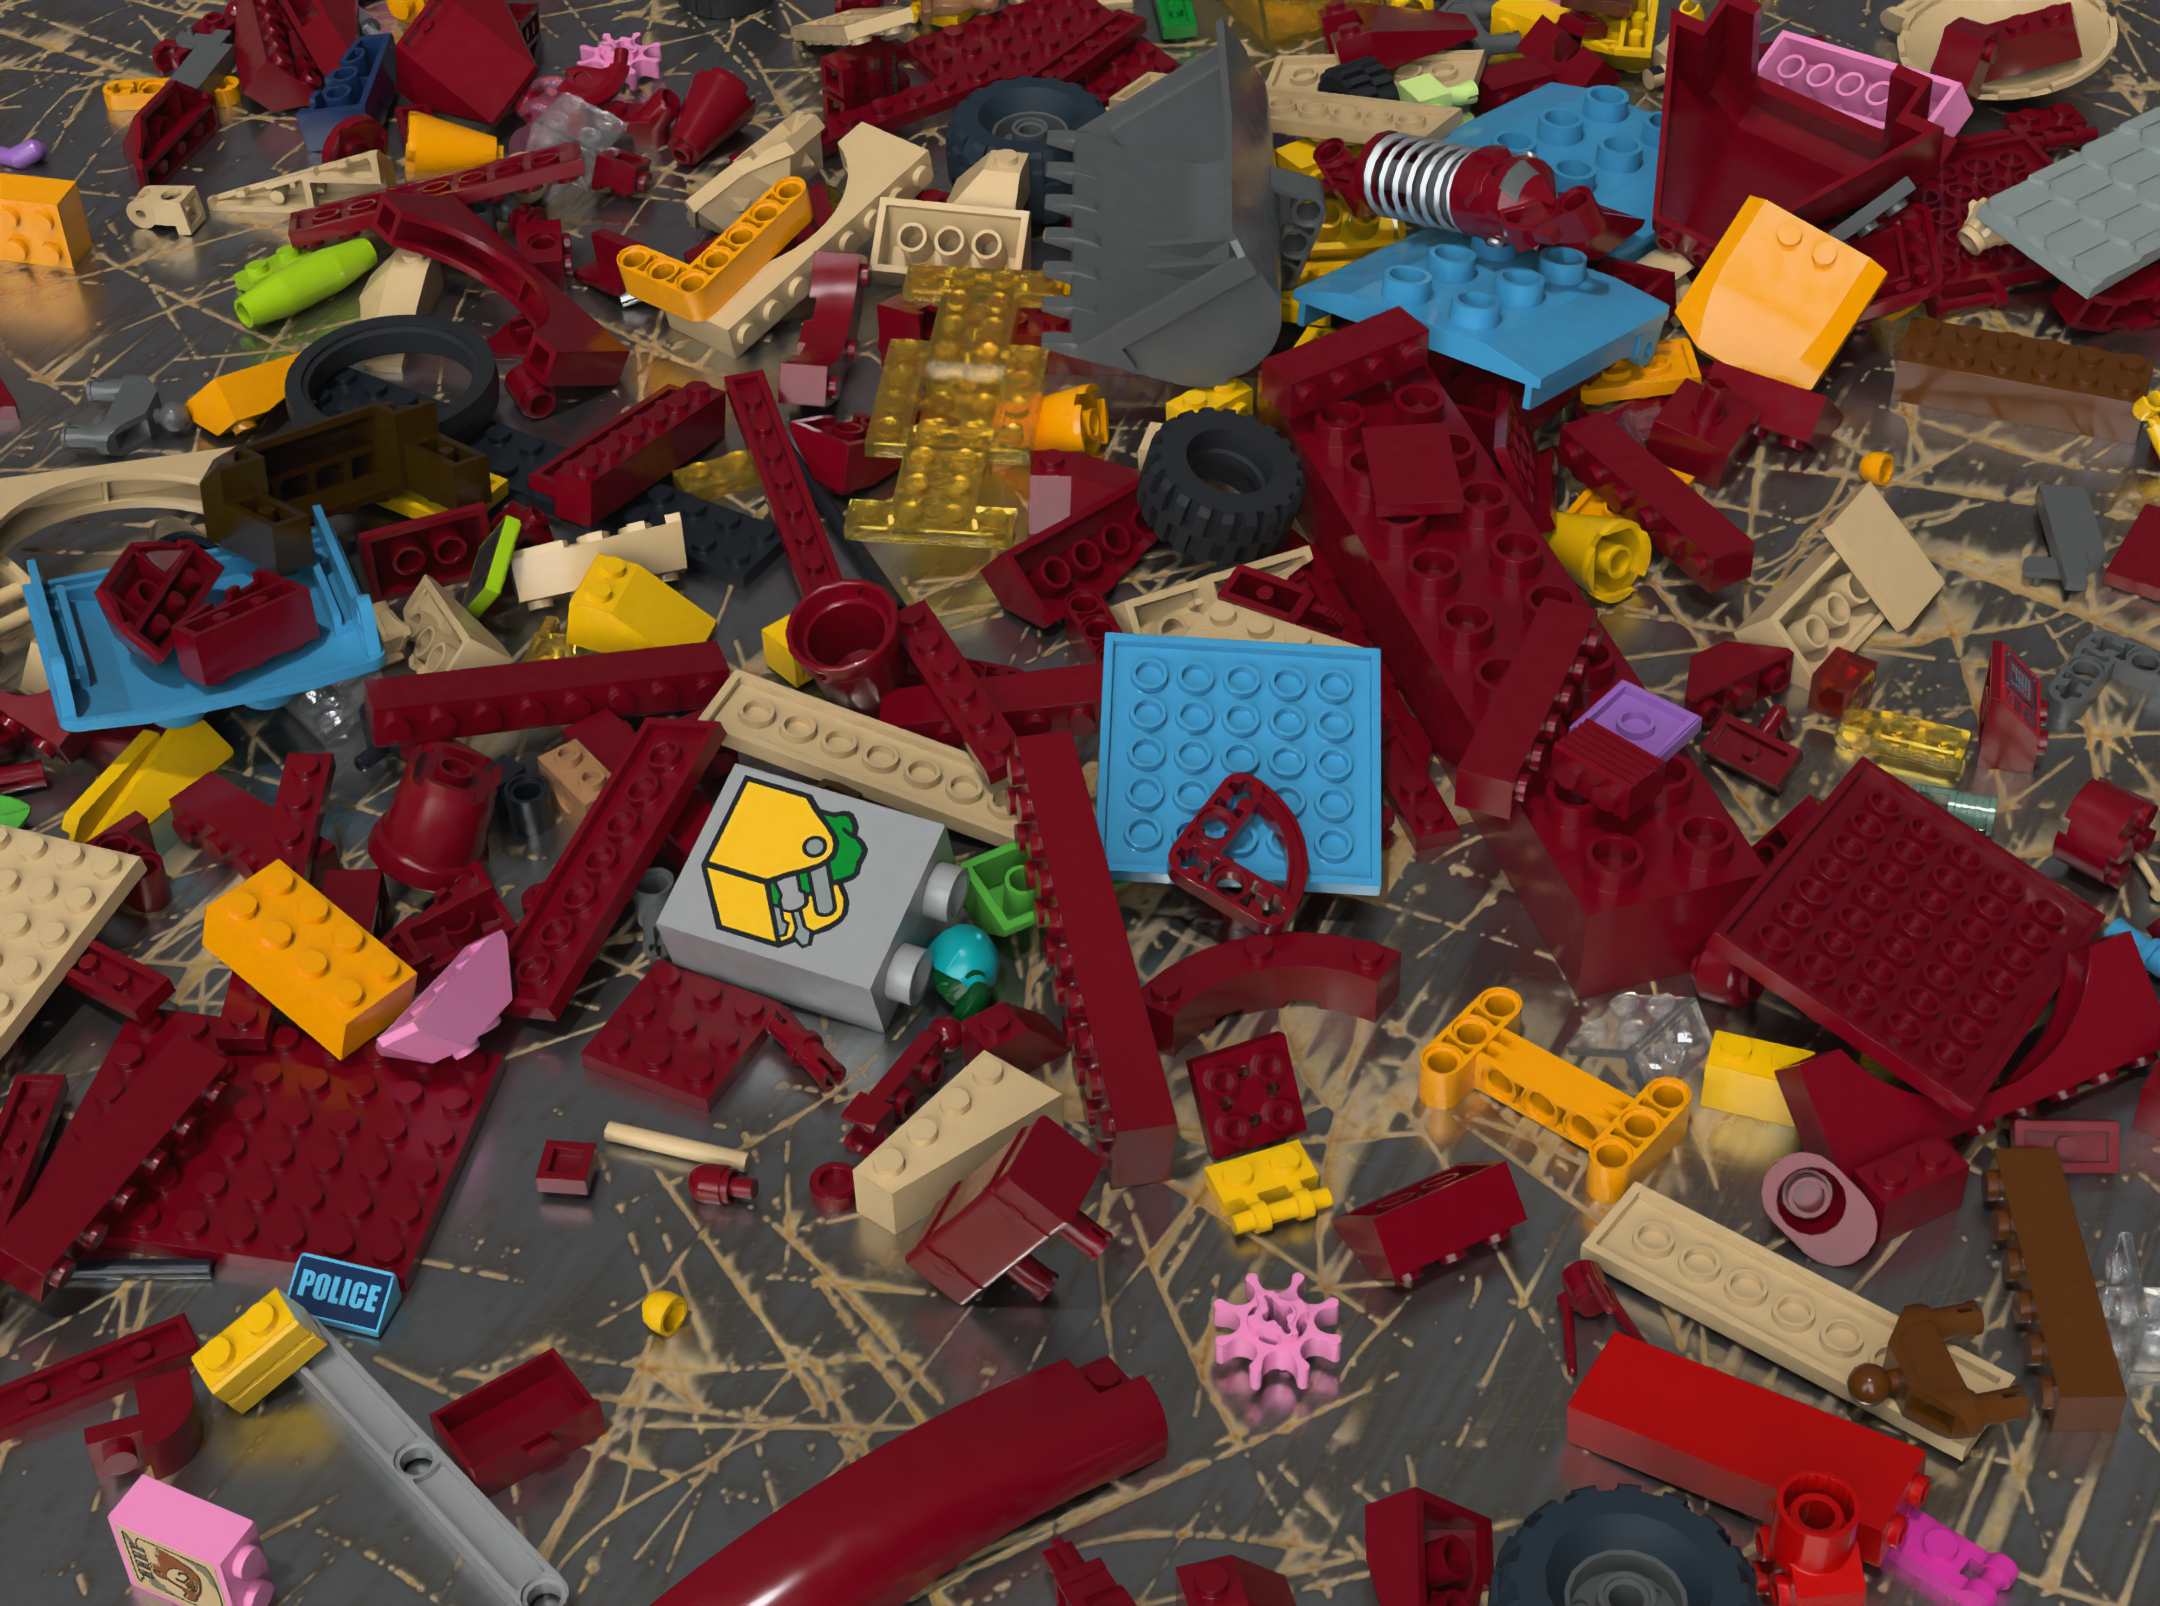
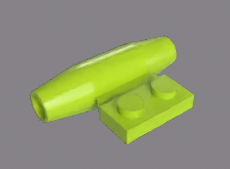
M363 237L326 247L316 252L303 249L300 246L292 248L291 244L284 245L276 250V254L266 259L251 261L245 265L244 270L233 275L237 289L245 292L234 301L236 314L240 321L248 328L292 316L344 290L374 267L378 261L376 251L372 244Z

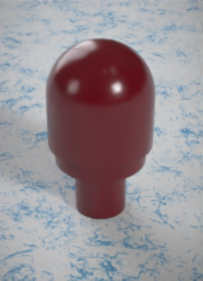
M702 1163L690 1172L687 1187L690 1195L700 1203L726 1206V1204H734L737 1198L755 1199L758 1194L759 1183L757 1179L740 1177L738 1169H734L730 1165Z

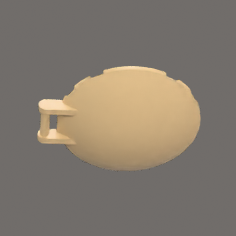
M1905 0L1896 7L1890 6L1880 13L1882 25L1886 29L1900 34L1897 36V52L1902 65L1930 73L1940 46L1944 28L1957 18L1963 17L1982 24H1989L2008 19L2013 15H2023L2045 9L2050 5L2071 2L2076 15L2082 57L1983 83L1976 98L1980 100L2030 98L2072 86L2095 73L2108 61L2114 52L2118 39L2115 16L2111 17L2107 12V4L2102 0Z

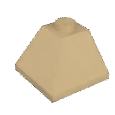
M1012 149L991 150L957 178L946 203L1023 210L1030 194L1029 153L1016 152Z

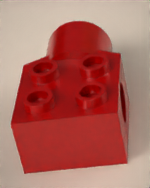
M1804 1470L1794 1473L1782 1482L1778 1489L1776 1500L1766 1502L1763 1524L1755 1528L1757 1557L1756 1560H1750L1749 1562L1757 1578L1756 1594L1762 1595L1765 1606H1864L1867 1589L1857 1539L1861 1502L1855 1489L1840 1476L1823 1470Z

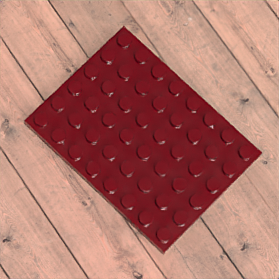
M1862 756L1713 931L1705 946L1720 955L1727 963L1735 965L1760 982L1768 991L1779 995L1804 1012L1812 1021L1823 1025L1841 1037L1856 1051L1866 1054L1891 1071L1896 1078L1910 1084L1935 1101L1940 1108L1967 1122L2059 987L2062 976L2063 953L2087 944L2106 915Z
M157 1008L142 1024L128 1017L26 1200L27 1202L178 1031L229 1061L225 1080L229 1084L228 1092L215 1110L207 1108L201 1115L198 1128L191 1139L184 1145L178 1142L171 1150L169 1161L162 1173L154 1180L148 1177L141 1185L138 1198L132 1208L125 1215L117 1214L108 1224V1232L98 1248L171 1259L213 1258L215 1265L293 1276L299 1257L302 1253L306 1252L392 1272L397 1276L400 1291L408 1292L506 1069L504 1054L474 1050L458 1060H455L450 1055L435 1063L380 1056L375 1048L378 1037H373L340 1061L301 1027L294 1028V1026L274 1024L268 1051L219 1050L215 1039L220 1021L219 1016Z

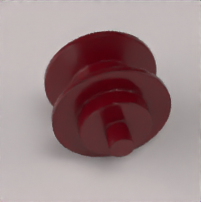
M526 202L518 204L513 212L508 215L511 235L516 238V223L547 220L545 210L539 206L532 208Z

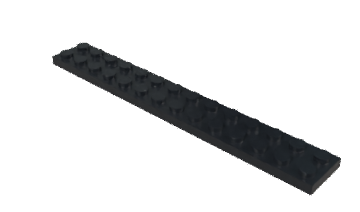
M346 367L328 378L318 389L313 400L315 407L328 417L375 402L394 401L395 405L419 404V400H433L436 402L437 412L450 406V404L350 367ZM490 420L476 435L462 443L488 455L490 473L508 479L509 494L505 499L514 500L526 507L535 506L544 514L591 532L602 530L609 531L610 536L619 535L618 530L626 527L627 524L644 520L645 523H651L652 527L666 524L664 515L680 512L687 568L744 590L785 552L775 525L659 482L647 488L591 528L556 517L555 500L550 499L546 494L529 489V474L568 448Z

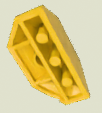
M1638 0L1629 18H1610L1605 14L1586 12V14L1606 23L1609 27L1605 38H1582L1581 47L1584 45L1614 69L1638 73L1650 68L1655 42L1659 0Z

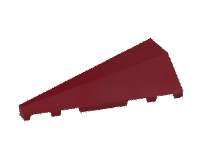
M477 860L465 867L466 876L448 890L445 887H441L434 893L435 902L417 918L413 919L407 916L379 940V942L418 973L414 996L422 993L467 945L501 929L507 936V941H509L518 927L499 899L494 885ZM290 1019L294 1028L300 1027L293 1020Z

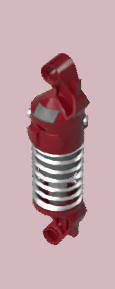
M1388 130L1377 133L1365 144L1360 155L1355 159L1352 157L1344 141L1340 138H1330L1323 141L1313 152V159L1325 177L1322 181L1325 197L1339 200L1344 209L1355 218L1377 215L1399 221L1404 220L1413 224L1417 223L1427 227L1431 226L1441 230L1445 229L1455 233L1459 232L1483 238L1487 246L1502 248L1512 245L1519 254L1539 244L1555 246L1557 243H1580L1591 240L1602 233L1606 227L1607 220L1589 187H1572L1565 191L1558 199V183L1554 171L1546 161L1538 159L1536 154L1529 151H1523L1522 155L1510 153L1508 147L1503 145H1489L1482 148L1470 147L1460 143L1455 144L1448 141L1428 139L1418 135L1413 136Z

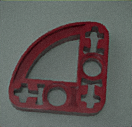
M1234 773L1222 781L1173 844L1167 861V874L1170 880L1177 886L1254 932L1263 935L1283 933L1289 928L1300 908L1308 872L1306 843L1294 814L1275 791L1258 778L1247 773ZM1242 792L1248 793L1249 798H1242L1235 806L1233 814L1229 810L1233 795L1239 796ZM1257 814L1270 826L1282 848L1286 863V883L1283 890L1225 856ZM1209 822H1219L1227 828L1228 834L1221 838H1211L1203 832L1202 827ZM1191 858L1197 860V866L1190 865L1187 869L1181 867V861L1188 862ZM1204 874L1209 876L1207 883L1203 881ZM1233 879L1241 884L1243 891L1236 896H1226L1218 891L1216 885L1221 880ZM1251 893H1255V901L1251 899L1249 906L1246 907ZM1272 906L1279 909L1278 914L1273 913L1269 918L1262 915V910L1268 911Z

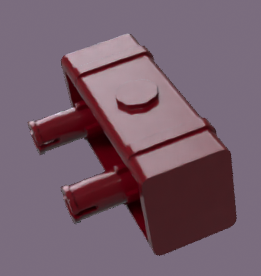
M1041 1115L1029 1126H1024L1017 1131L1010 1142L963 1181L955 1183L948 1190L947 1194L936 1203L905 1256L906 1263L960 1305L967 1304L1004 1274L1033 1295L1034 1299L1038 1302L1042 1301L1056 1283L1054 1282L1058 1280L1059 1274L1031 1255L1033 1251L1058 1233L1085 1254L1090 1261H1094L1103 1253L1109 1244L1108 1241L1113 1237L1110 1231H1106L1079 1210L1102 1168L1101 1158L1048 1116Z

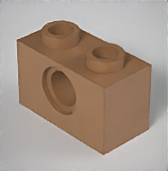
M574 739L538 756L537 761L540 775H543L548 780L553 808L577 831L611 773L577 739Z

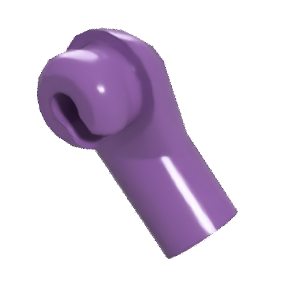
M34 139L26 140L13 148L0 145V164L17 169H26L36 162L43 161L47 157L48 150L43 143Z

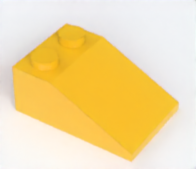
M598 553L569 602L566 643L600 653L707 642L716 629L717 620L641 565L622 560L619 557Z

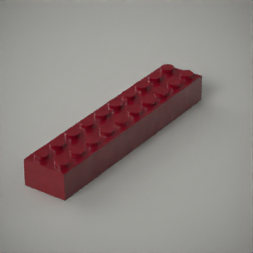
M1072 730L1015 737L1014 757L1007 758L1008 779L1012 787L1005 788L1006 808L1009 816L1016 815L1018 824L1014 825L1015 844L1018 853H1026L1027 861L1023 863L1025 884L1027 890L1035 889L1037 899H1033V914L1036 927H1044L1046 937L1042 940L1045 964L1047 967L1054 966L1056 976L1052 978L1056 1006L1064 1005L1066 1016L1062 1017L1066 1046L1074 1045L1077 1056L1072 1059L1075 1084L1077 1087L1084 1086L1087 1098H1083L1085 1124L1087 1128H1095L1098 1139L1093 1141V1152L1102 1160L1103 1165L1100 1170L1106 1171L1110 1189L1169 1181L1178 1123Z

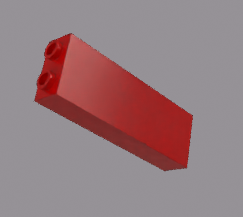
M1614 1331L1567 1404V1442L1760 1520L1764 1519L1766 1502L1776 1500L1780 1485L1792 1474L1804 1470H1823L1840 1476L1855 1489L1861 1502V1515L1857 1529L1861 1560L1877 1567L1881 1566L1890 1547L1896 1550L1901 1547L1910 1522V1518L1906 1515L1912 1507L1922 1508L1931 1486V1477L1924 1474L1927 1452L1924 1449L1617 1331Z

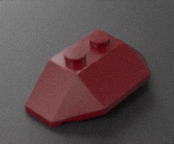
M170 80L134 115L123 142V155L127 161L130 176L138 191L149 185H166L221 128L216 101L213 95L203 93L177 80Z
M179 539L177 542H130L99 584L94 595L114 637L124 644L131 653L139 656L148 665H160L175 645L170 626L200 607L225 567L192 539Z

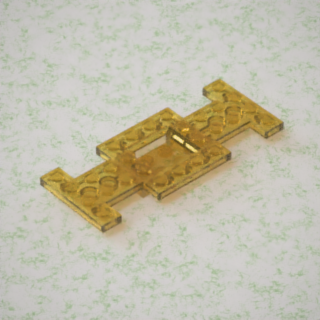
M909 264L903 286L904 301L939 303L930 341L890 339L864 446L865 456L902 458L893 501L850 499L844 524L845 540L1010 549L1014 547L1019 523L1018 509L982 507L980 502L985 479H990L993 464L1030 466L1051 358L1049 350L1032 345L1018 346L1013 344L1021 307L1042 308L1043 296H1063L1065 283L1043 277V270ZM925 382L926 394L920 420L917 425H914Z

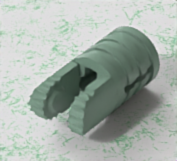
M1924 784L1913 785L1915 791L1935 804L1947 807L1949 813L1986 837H1992L1998 796L1989 797L1984 794L1977 795L1966 791L1958 792L1955 789Z

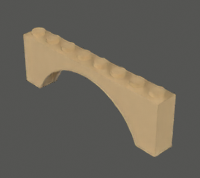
M861 121L837 142L844 171L848 179L841 202L828 221L805 242L782 256L769 261L711 318L702 322H692L665 311L669 326L737 359L810 293L814 251L854 254L875 233L880 197L913 200L935 180L929 150Z
M233 447L0 478V561L13 547L30 535L58 522L90 513L125 508H167L204 514L199 483L213 459Z

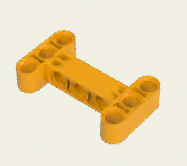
M1492 987L1483 991L1422 1051L1418 1095L1421 1101L1434 1109H1448L1459 1104L1476 1088L1589 1151L1585 1189L1588 1195L1595 1201L1603 1204H1616L1635 1181L1641 1184L1684 1138L1687 1133L1692 1098L1689 1086L1678 1078L1663 1076L1649 1082L1633 1098L1520 1037L1522 999L1514 990L1506 987Z

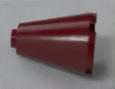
M713 67L711 71H704V68H700L692 77L668 140L670 153L677 162L688 165L697 164L751 122L756 114L757 103L755 98L752 101L746 94L749 88L741 79L720 67Z

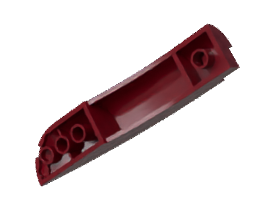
M1108 1355L1079 1368H1076L1068 1358L964 1402L849 1464L735 1539L649 1606H900L932 1581L1029 1520L1077 1495L1166 1457L1168 1430L1163 1408L1154 1389L1144 1375L1130 1380Z

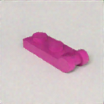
M1912 1507L1906 1515L1910 1518V1522L1901 1547L1898 1550L1890 1547L1885 1556L1963 1606H1995L1998 1602L1997 1593L1999 1590L2009 1589L2019 1576L2017 1565L2008 1556L1998 1552L1990 1554L1915 1507ZM1969 1570L1979 1576V1578L1968 1579L1964 1574Z

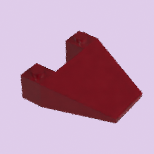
M1344 0L1330 1L1324 4V9L1317 10L1327 54H1335L1337 65L1370 56V58L1378 59L1387 70L1478 37L1477 29L1465 14L1352 1L1345 3Z

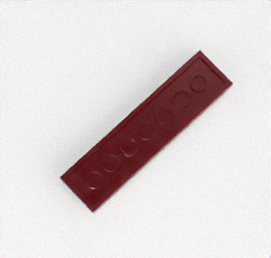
M579 140L292 212L290 213L288 229L292 248L302 246L303 249H312L323 245L326 239L339 236L340 240H347L359 236L361 230L371 228V222L381 193L454 195L467 207H470L471 202L483 199L487 203L497 202L506 198V193L521 190L522 193H532L542 189L543 184L558 181L559 184L574 182L580 178L579 175L586 173Z
M645 718L508 941L513 1000L500 1013L501 1015L557 1021L727 736V732L719 721Z

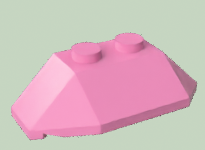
M501 929L467 945L422 994L377 1038L375 1048L380 1056L435 1063L450 1055L455 1060L461 1059L480 1045L477 1038L492 1030L502 1021L499 1014L513 1000L508 941L503 930Z

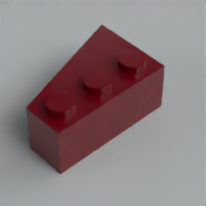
M934 277L877 303L879 326L878 351L881 352L882 369L923 381L956 345L955 334L959 312L978 310L977 288Z

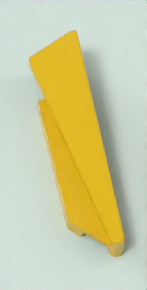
M203 718L187 727L167 728L161 738L159 733L143 729L65 812L61 829L69 833L68 840L86 843L135 810L145 816L150 825L171 808L169 799L209 771L214 772L234 755V750Z

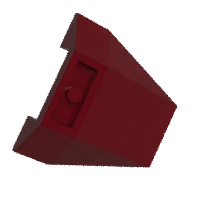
M429 0L395 45L397 90L414 105L428 102L432 112L494 127L507 114L510 107L539 70L506 0Z

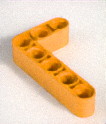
M796 176L785 177L777 181L690 265L642 245H632L624 248L617 255L616 261L627 293L632 297L688 321L702 322L711 318L811 222L814 212L806 183L802 178Z

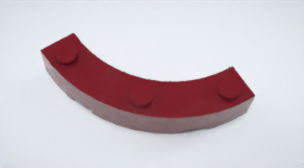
M814 251L809 298H816L812 321L804 320L797 345L799 355H791L786 362L780 363L778 403L825 407L830 406L835 400L839 399L851 363H857L859 358V341L857 336L865 287H870L872 282V265L867 264L866 256L853 253Z
M2160 262L2136 271L2088 300L2062 282L2050 300L2066 323L2079 329L2109 332L2111 328L2129 327L2131 331H2139L2160 326Z
M1288 932L1275 935L1254 934L1249 937L1227 941L1185 957L1163 970L1147 982L1141 990L1157 1049L1159 1052L1174 1058L1191 1041L1215 1027V1020L1235 1011L1246 1015L1264 1010L1285 1008L1290 1001L1319 1002L1318 1009L1342 1012L1376 1023L1399 994L1401 952L1373 941L1334 934Z

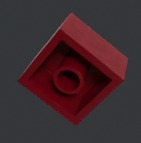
M1708 375L1703 384L1686 377L1654 419L1645 449L1666 467L1695 476V481L1718 490L1748 449L1761 410L1728 396L1727 393L1730 390L1731 384L1723 376Z

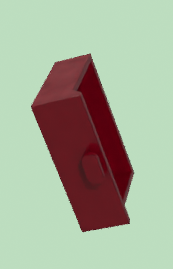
M554 1347L429 1414L434 1438L454 1464L488 1499L606 1434L600 1401L592 1398Z

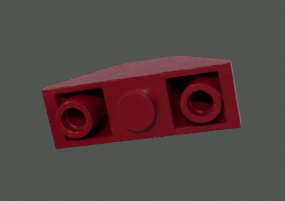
M1723 641L1691 656L1684 709L1702 717V729L1717 722L1723 712L1731 715L1739 710L1748 708L1750 705L1770 695L1783 691L1790 684L1794 652L1785 647Z

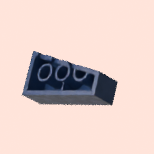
M392 33L357 37L339 60L341 67L330 71L325 77L326 86L322 91H314L309 97L311 104L309 108H301L295 116L308 152L322 151L330 132L347 117L356 114L369 115L383 127L397 89L396 44Z

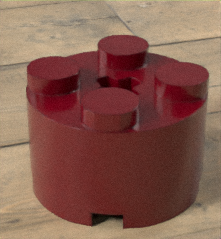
M2099 776V781L2092 778L2076 795L2064 816L2071 821L2067 834L2060 831L2057 832L2053 844L2054 859L2105 885L2119 889L2129 876L2131 871L2130 863L2134 859L2136 852L2141 855L2146 854L2155 839L2156 830L2149 826L2157 814L2158 805Z

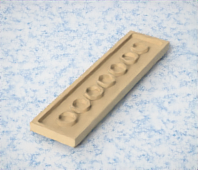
M739 669L733 671L698 718V720L719 721L727 732V736L721 744L725 747L818 781L824 778L840 782L862 793L864 798L914 816L945 824L946 828L998 847L1015 841L1014 825L1018 824L1016 815H1008L1005 802V788L1012 787L1008 777L990 785L968 752Z
M1637 1181L1632 1184L1581 1245V1260L1597 1262L1602 1271L1960 1461L1965 1459L1982 1434L1979 1433L1977 1437L1963 1440H1952L1939 1436L1903 1417L1891 1392L1887 1399L1877 1406H1864L1855 1402L1848 1392V1375L1854 1367L1862 1363H1874L1883 1367L1888 1341L1900 1316ZM1943 1340L1967 1388L1973 1390L1976 1394L2008 1388L2014 1385L2016 1376Z

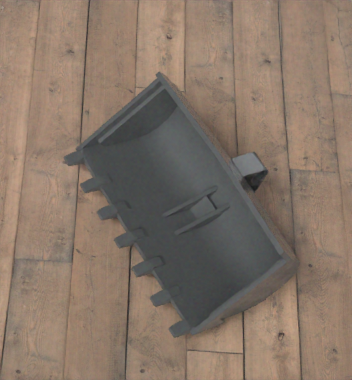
M1224 18L1216 21V46L1077 130L1047 131L1046 144L1073 152V163L1047 162L1045 176L1072 184V195L1046 194L1044 209L1070 216L1071 228L1045 227L1043 242L1070 250V262L1044 261L1042 276L1070 284V296H1043L1041 311L1069 319L1070 333L1042 332L1040 348L1179 385L1202 388L1227 385L1229 379L1239 376L1258 365L1274 347L1281 329V291L1291 289L1299 281L1326 217L1325 189L1322 182L1313 176L1276 167L1269 97L1266 85L1247 56V50L1237 35L1229 28Z

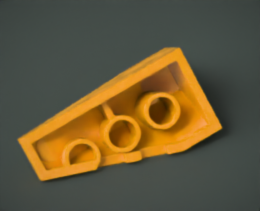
M301 352L212 379L184 404L190 412V420L217 436L234 432L235 436H241L258 427L256 421L285 398L287 372Z

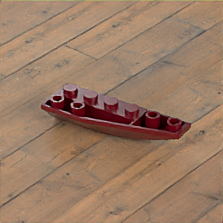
M238 0L234 49L242 93L271 111L311 105L309 97L313 92L324 89L318 66L312 59L279 0Z
M280 0L324 78L330 71L340 68L339 60L357 37H359L358 0Z

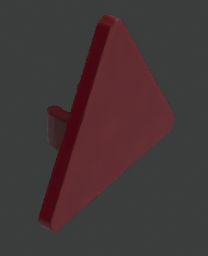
M522 313L517 317L508 319V324L486 341L493 352L495 360H524L534 329Z

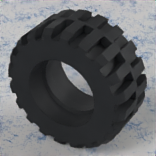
M1204 407L1199 409L1197 413L1192 409L1179 414L1177 418L1169 419L1161 425L1160 430L1155 432L1137 483V502L1148 526H1154L1155 535L1163 543L1166 541L1170 542L1173 545L1174 551L1181 555H1184L1186 552L1195 556L1194 560L1202 563L1210 560L1216 561L1217 566H1230L1232 562H1238L1243 565L1254 562L1255 558L1260 560L1273 554L1274 550L1280 548L1285 542L1304 496L1303 492L1306 487L1304 468L1298 454H1293L1294 448L1286 437L1281 439L1278 436L1277 429L1270 424L1262 425L1258 422L1257 417L1247 414L1245 417L1236 414V410L1224 408L1222 411H1215L1214 407ZM1201 479L1225 483L1235 488L1241 494L1215 489Z

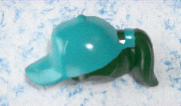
M957 924L947 928L942 933L929 937L924 948L931 950L933 954L932 978L937 991L947 1002L955 1007L951 1016L959 1021H963L985 1010L992 989L998 984L1000 972L999 954L996 945L989 935L972 924Z

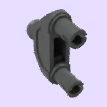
M1448 0L1439 9L1442 12L1465 14L1478 33V37L1443 49L1444 51L1485 49L1487 61L1492 55L1520 53L1515 48L1522 39L1518 30L1489 34L1482 27L1479 20L1491 19L1492 5L1499 0Z
M130 373L124 375L122 379L89 377L86 384L88 401L113 403L105 418L97 425L64 423V427L61 428L60 439L64 449H96L103 456H124L152 443L161 426L173 433L183 431L190 423V412L184 404L177 401L167 402L161 406L157 388L144 374Z

